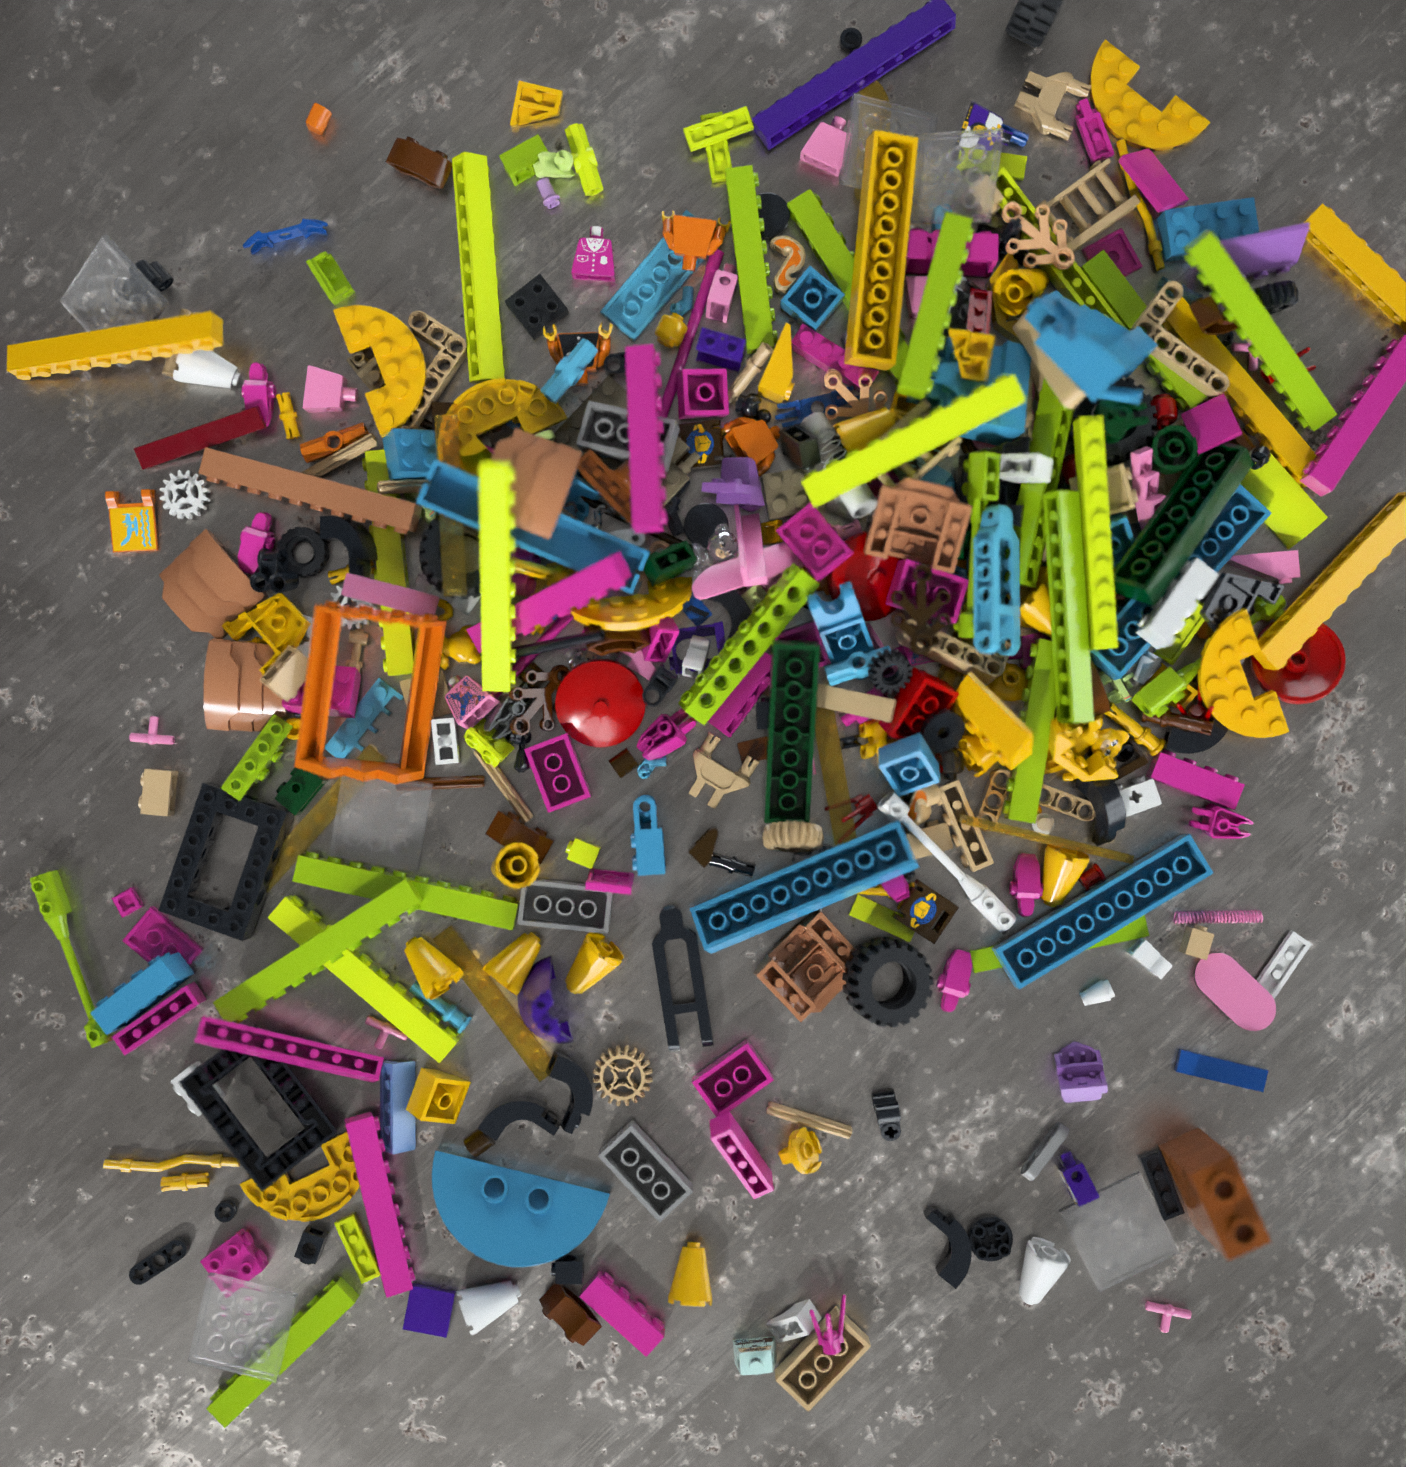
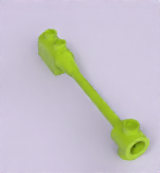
M990 452L969 453V459L965 460L963 464L964 471L968 473V482L963 484L962 493L967 496L968 505L972 506L970 514L972 530L967 610L959 614V619H957L956 624H953L954 631L958 633L960 638H974L973 538L980 529L982 515L987 508L988 501H998L1001 454Z
M1280 594L1276 604L1273 605L1257 596L1253 606L1255 613L1249 619L1252 626L1261 619L1267 622L1272 619L1276 621L1285 612L1284 609L1287 607L1286 600ZM1202 656L1194 663L1186 665L1177 672L1169 666L1138 691L1131 700L1146 716L1153 717L1156 715L1158 718L1169 710L1166 705L1171 701L1176 704L1186 696L1183 691L1186 690L1188 684L1197 675Z
M58 870L32 877L29 880L39 904V910L43 915L44 921L48 923L56 938L60 940L89 1021L84 1026L86 1038L91 1048L113 1040V1032L106 1035L91 1015L95 1007L69 939L67 914L73 911Z

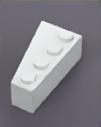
M1198 558L1186 561L1179 571V576L1172 581L1156 606L1151 605L1153 608L1149 615L1145 614L1137 624L1139 628L1135 633L1156 649L1173 643L1175 640L1173 635L1182 630L1186 624L1183 618H1187L1194 612L1198 605L1195 602L1196 599L1200 600L1205 596L1219 575Z

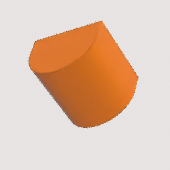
M315 102L305 121L308 130L323 135L332 116L331 111Z

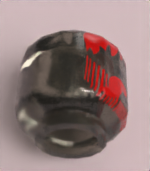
M953 747L946 752L935 753L934 756L939 763L940 776H943L944 780L957 779V775L963 773L964 758L962 752L957 750V747Z

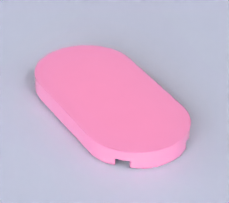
M1211 953L1208 955L1207 960L1200 959L1195 968V981L1198 988L1236 1025L1245 1030L1259 1031L1272 1023L1276 1015V1004L1272 995L1232 957L1223 953Z

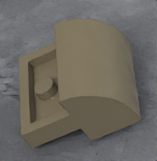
M372 347L357 351L346 359L370 391L386 386Z

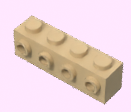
M953 779L939 785L941 798L937 805L942 806L944 810L942 818L948 824V827L950 826L952 829L951 839L956 848L959 847L962 855L959 858L963 867H968L970 871L975 872L994 864L960 781Z

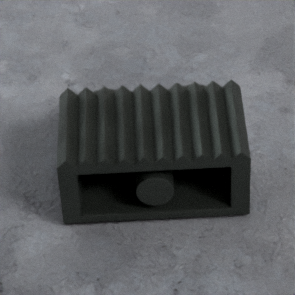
M794 424L779 431L783 454L802 469H812L815 465L822 462L818 439L811 432L809 433L799 424Z

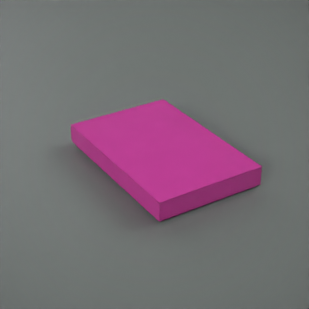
M1150 148L1125 154L1118 160L1157 212L1182 206L1189 200Z
M811 502L776 530L778 535L817 582H820L854 554L818 509H814Z
M154 906L147 910L122 940L148 963L155 957H162L168 952L170 954L180 952L190 966L204 950V948Z

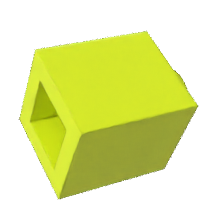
M576 837L574 841H569L565 853H568V860L592 869L601 847Z

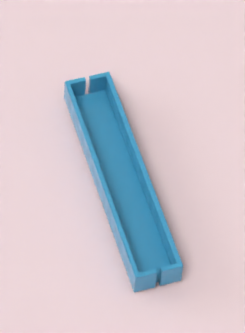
M434 459L426 477L431 482L430 486L424 483L416 503L480 530L479 478ZM561 513L549 540L517 527L511 529V537H515L516 546L577 572L620 551L632 574V577L625 580L627 585L620 588V590L629 594H633L640 577L639 574L634 573L635 570H643L650 553L643 548Z

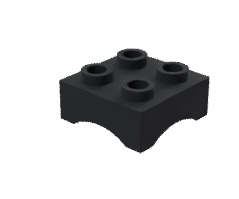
M540 273L505 300L507 307L533 340L542 335L544 325L546 331L552 324L569 314L568 308Z

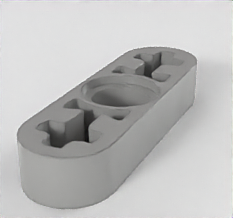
M1057 1122L1023 1165L1021 1174L1025 1178L1033 1181L1067 1138L1069 1129L1060 1122Z

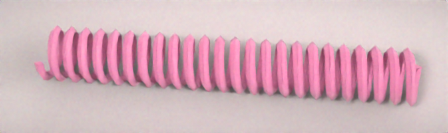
M1213 910L1211 912L1176 911L1174 913L1175 924L1177 922L1178 924H1184V922L1186 924H1191V922L1193 924L1195 922L1196 924L1198 922L1200 924L1202 922L1204 924L1209 922L1211 924L1216 922L1218 924L1220 922L1225 924L1227 922L1241 923V921L1242 923L1263 922V915L1260 910H1222V912L1220 910H1215V912Z

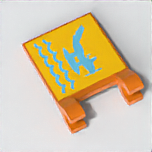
M142 489L141 497L143 503L120 504L119 491H105V499L109 508L113 552L159 550L155 514V489Z

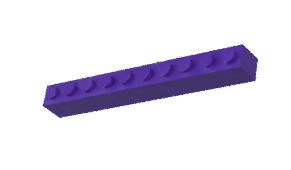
M929 0L922 8L916 12L909 13L905 19L891 25L879 36L871 38L867 44L859 49H854L841 61L834 62L830 68L816 74L804 85L796 87L789 95L778 99L766 110L759 111L752 118L754 132L768 150L772 149L954 30L956 27V14L945 0Z

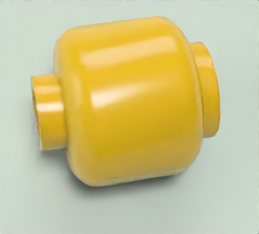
M674 312L671 315H663L655 329L657 342L668 348L679 346L688 329L687 325L683 322L684 318Z

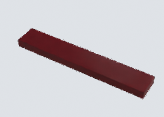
M255 406L136 447L134 451L144 470L205 449V447L208 448L264 429L267 426L259 406Z

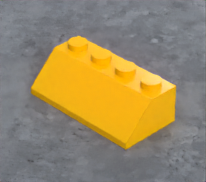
M969 672L956 689L959 696L950 710L961 717L966 729L972 735L976 734L980 738L983 747L987 750L990 749L1001 765H1006L1012 770L1032 755L1033 732L972 672Z

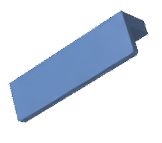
M384 1060L380 1072V1139H383L385 1152L390 1154L407 1152L416 1148L415 1116L406 1110L415 1086V1061L413 1060L403 1062Z

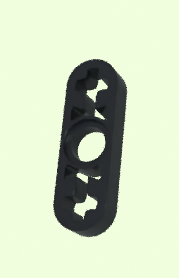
M176 1237L136 1263L129 1271L131 1282L136 1285H142L181 1260L190 1250L188 1240L184 1237ZM176 1246H182L181 1251H177L174 1254L170 1255L169 1252L172 1251ZM156 1255L164 1257V1266H157L155 1264L154 1257ZM147 1266L150 1268L144 1275H137L138 1271L143 1270Z

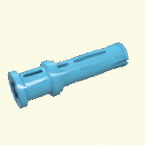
M417 980L409 989L410 993L441 1015L443 1022H448L458 1029L457 1032L459 1034L464 1031L472 1020L471 1016L467 1017L457 1009L456 1005L448 1004L441 997L427 1000Z

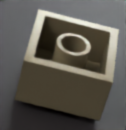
M797 468L762 474L761 481L768 521L790 519L811 502L801 482L805 480L804 476L808 474L807 470Z

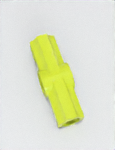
M575 123L569 125L564 130L572 152L573 165L576 173L579 174L585 196L599 194L604 189L597 170L598 165L592 146L589 145L583 124Z

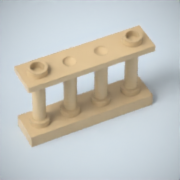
M1109 158L1102 163L1100 160L1089 168V173L1049 202L1044 200L1035 207L1037 209L1039 205L1045 204L1052 209L1057 204H1062L1080 229V235L1074 239L1066 233L1067 247L1073 253L1126 216L1140 203L1136 195L1130 199L1123 197L1104 170L1111 163ZM1096 176L1116 202V209L1112 212L1103 208L1086 184ZM1078 189L1098 216V222L1094 225L1087 224L1068 198ZM1039 209L1041 215H1046L1043 209ZM1050 211L1048 220L1049 226L1052 228L1057 219ZM1056 224L1058 230H1063L1060 224Z
M926 399L922 400L879 438L880 441L888 438V433L897 428L904 430L910 427L909 422L921 417L923 420L929 417L931 405ZM958 436L954 441L950 440L942 444L944 449L935 457L929 451L920 455L927 464L918 472L908 462L899 467L909 478L920 480L946 456L950 458L961 449L959 445L962 439ZM886 473L877 477L885 486L893 487L896 485Z

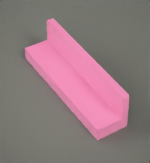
M736 504L734 509L740 568L744 586L767 583L759 513L741 516L739 504Z

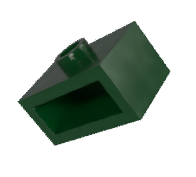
M295 767L290 773L292 776L287 783L283 782L277 788L276 792L278 794L274 799L296 816L301 815L327 783L328 779Z

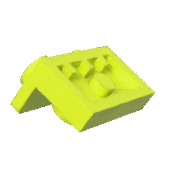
M483 718L473 728L469 727L463 737L468 746L476 749L481 754L482 759L495 768L515 748L504 737L492 739L491 737L496 732V729L484 731L486 719Z

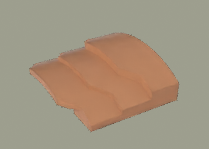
M515 428L511 438L497 442L491 460L511 461V468H515V481L511 482V491H515V505H511V514H515V527L547 540L550 539L582 452L563 444H557L542 437L534 436Z
M906 477L893 487L882 486L864 545V554L886 559L888 555L929 564L931 569L954 574L972 506L959 502L951 487Z
M205 529L190 543L188 548L174 559V562L159 574L164 582L162 599L191 631L208 632L216 639H223L228 634L222 627L225 622H232L243 612L248 613L257 608L256 605L265 601L269 596L265 591L259 593L252 589L250 578L223 550L224 546L212 532Z
M215 638L209 640L204 671V715L207 729L261 732L274 714L280 718L287 714L286 709L281 705L282 698L278 697L259 681L263 676L259 669L275 654L274 650L267 643Z
M816 910L787 932L766 954L753 973L799 1022H802L810 1013L822 1012L827 1004L843 989L842 986L846 984V981L842 980L843 972L847 973L848 970L845 964L847 960L851 962L853 958L851 953L855 948L821 911Z

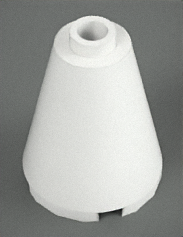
M195 350L191 354L179 353L176 360L179 371L174 369L173 379L178 382L231 389L233 385L237 386L241 377L238 367L211 350Z
M1033 1237L1026 1244L1018 1293L1022 1301L1030 1305L1038 1304L1067 1269L1071 1261L1070 1256L1065 1250L1061 1248L1058 1251L1054 1248L1055 1243L1043 1238Z
M510 1280L456 1291V1295H462L463 1298L459 1301L466 1324L467 1326L472 1325L474 1329L470 1331V1334L478 1333L519 1302L518 1297L521 1296L517 1283L512 1285Z

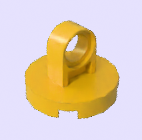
M806 1127L792 1131L789 1136L788 1146L778 1152L782 1164L792 1163L795 1169L802 1174L818 1171L822 1161L818 1162L819 1154L822 1153L819 1139L813 1131H807Z

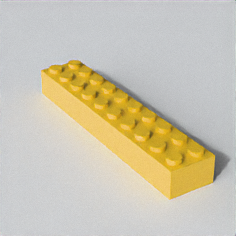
M874 130L866 139L844 364L885 371L896 365L918 138Z

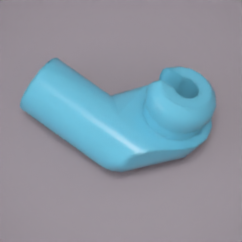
M664 756L650 761L644 758L637 768L638 776L642 779H647L655 767L667 766V757Z

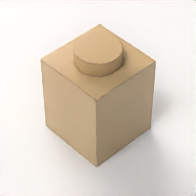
M1194 924V928L1186 926L1179 951L1207 960L1214 934L1207 932L1208 927Z

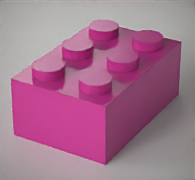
M908 559L898 561L885 604L904 610L899 604H894L890 599L893 591L902 590L905 592L906 598L916 607V581L912 578V570L917 565H920V563ZM931 569L932 577L926 582V608L935 600V595L939 591H948L951 599L947 604H943L929 619L935 620L937 615L945 613L950 616V624H956L968 586V579ZM918 570L917 576L919 578H923L924 573L921 570ZM896 593L895 599L900 601L902 598L901 594ZM941 593L940 600L943 602L946 600V596ZM942 616L940 622L945 624L946 618Z
M335 666L329 716L355 718L361 682V674L356 667ZM305 682L299 687L295 697L289 699L288 702L282 699L281 705L287 712L301 714Z
M568 733L524 749L548 813L592 796Z
M747 1038L692 1077V1084L716 1117L733 1110L773 1081L772 1073Z

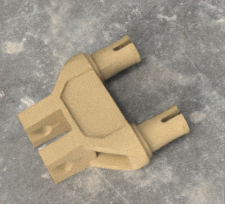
M1029 71L1023 87L1039 95L1035 97L1021 91L1014 107L1029 113L1041 134L1048 135L1051 133L1068 141L1074 127L1055 120V113L1064 93L1069 92L1086 99L1091 85L1074 79L1072 73L1069 72L1044 77Z
M708 732L700 749L697 748L693 751L697 779L689 794L696 798L705 783L709 784L716 790L707 805L715 809L724 794L750 786V777L760 762L754 759L751 766H749L753 757L747 755L739 771L733 772L712 759L711 755L719 741H721V738L715 736L712 743H710L715 734Z

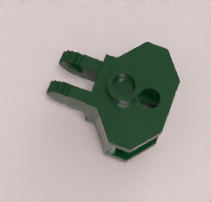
M1101 399L1093 412L1094 416L1103 415L1104 441L1107 444L1117 443L1123 437L1126 430H1129L1132 426L1149 423L1148 416L1133 418L1132 412H1140L1147 409V405L1144 402L1137 405Z

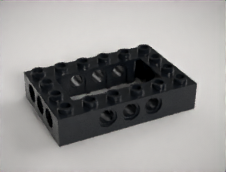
M213 782L202 783L158 911L244 941L250 939L253 934L293 814L286 808L246 794L239 801L224 791L221 785ZM223 814L258 826L230 909L229 906H219L208 902L206 898L200 899L188 894L195 892L200 885L199 879L203 867L207 865L208 861H206L211 845L215 842L213 838L218 824L222 822Z
M222 1049L179 1081V1084L261 1192L338 1133L294 1073L283 1062ZM249 1057L253 1059L304 1126L302 1131L268 1157H266L212 1086Z

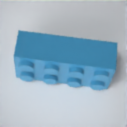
M1254 197L1168 209L1163 211L1157 218L1164 262L1185 260L1184 256L1186 253L1183 248L1205 230L1213 232L1218 241L1259 233Z
M168 952L162 957H155L148 963L150 967L144 971L141 969L130 977L132 981L119 985L113 990L114 995L109 998L107 996L95 1004L97 1008L91 1012V1015L106 1035L127 1027L195 974L180 952L174 954Z

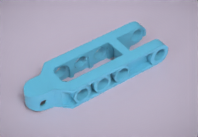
M1005 505L989 506L984 510L980 529L973 538L974 645L980 653L992 654L998 651L1000 655L1012 656L1020 648L1019 539L1013 530V515L1010 508ZM992 512V518L989 519L988 515ZM985 544H988V553L984 555L983 547ZM1009 547L1010 556L1006 559L1004 552ZM988 567L989 574L984 578L983 570ZM1009 570L1010 579L1006 582L1004 576L1006 571ZM988 590L989 598L987 601H984L983 594ZM1009 593L1011 599L1006 605L1004 599L1006 594ZM988 636L989 645L985 648L983 641ZM1009 638L1011 646L1006 650L1005 642Z

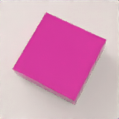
M134 887L112 898L122 918L144 907Z

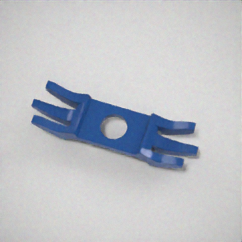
M302 219L300 224L268 233L257 231L246 240L243 247L249 248L252 246L251 254L253 255L263 247L273 248L274 243L301 236L307 239L316 233L328 235L322 227H326L328 224L316 219Z
M853 385L847 387L850 391L854 390ZM832 391L803 400L777 404L778 409L794 407L796 409L776 415L775 419L785 420L798 417L797 420L782 423V427L787 428L794 424L800 425L807 416L813 414L811 405L816 401L823 404L824 414L825 408L830 404L842 407L849 403L844 398L837 399L841 395L837 391ZM860 395L855 396L858 400L860 399ZM829 409L827 413L829 415H834L836 411L834 409Z

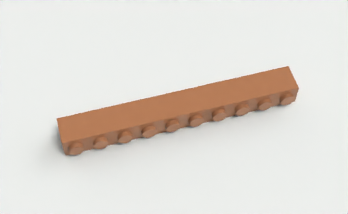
M206 447L198 473L207 476L206 481L219 484L220 480L226 481V486L239 490L241 486L248 487L247 492L261 495V491L269 493V498L280 501L282 497L289 498V503L302 506L304 502L310 504V509L323 512L324 508L330 509V514L342 518H344L345 514L352 515L351 520L365 523L367 519L374 521L373 526L386 529L387 525L395 527V532L407 535L408 531L416 533L423 507L416 503Z

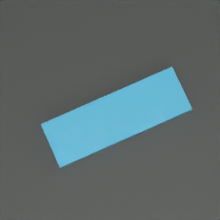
M688 210L681 215L696 218ZM663 237L603 307L600 314L635 342L694 271L682 270L683 257L676 256L674 251L668 248ZM697 259L695 270L704 261V259Z

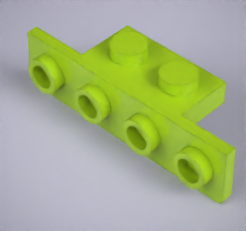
M274 714L221 788L241 801L253 783L258 784L260 781L263 782L270 773L268 769L272 763H277L284 753L282 752L284 746L281 743L293 726Z

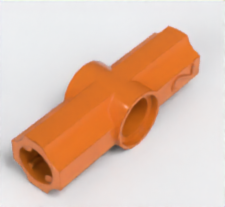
M362 422L339 431H329L322 437L299 444L305 462L308 464L338 452L368 435L369 432L365 423ZM334 438H339V445L336 448H331V441Z

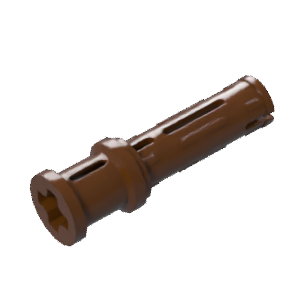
M1168 710L1159 718L1156 715L1148 717L1143 713L1141 720L1143 723L1148 721L1160 724V727L1163 728L1167 727V725L1209 736H1211L1214 725L1213 721L1171 712V710Z

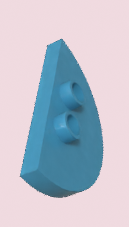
M436 1150L434 1154L432 1188L435 1203L444 1224L456 1240L467 1250L488 1262L502 1266H538L568 1254L580 1245L593 1231L605 1210L610 1195L609 1193Z

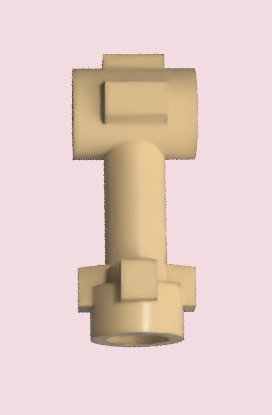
M350 630L348 643L353 644L351 659L346 660L345 663L347 667H356L359 672L360 668H363V662L359 661L362 645L367 646L369 633L364 632V630Z

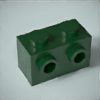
M687 540L678 544L674 543L662 551H655L649 554L643 571L653 587L690 571L697 561V557Z

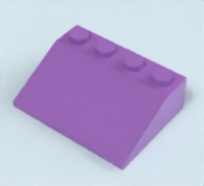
M1309 222L1219 242L1245 280L1250 277L1258 280L1269 276V273L1276 272V275L1290 272V268L1298 263L1310 226Z

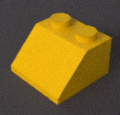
M421 1067L406 1110L420 1121L455 1124L471 1082L441 1070Z

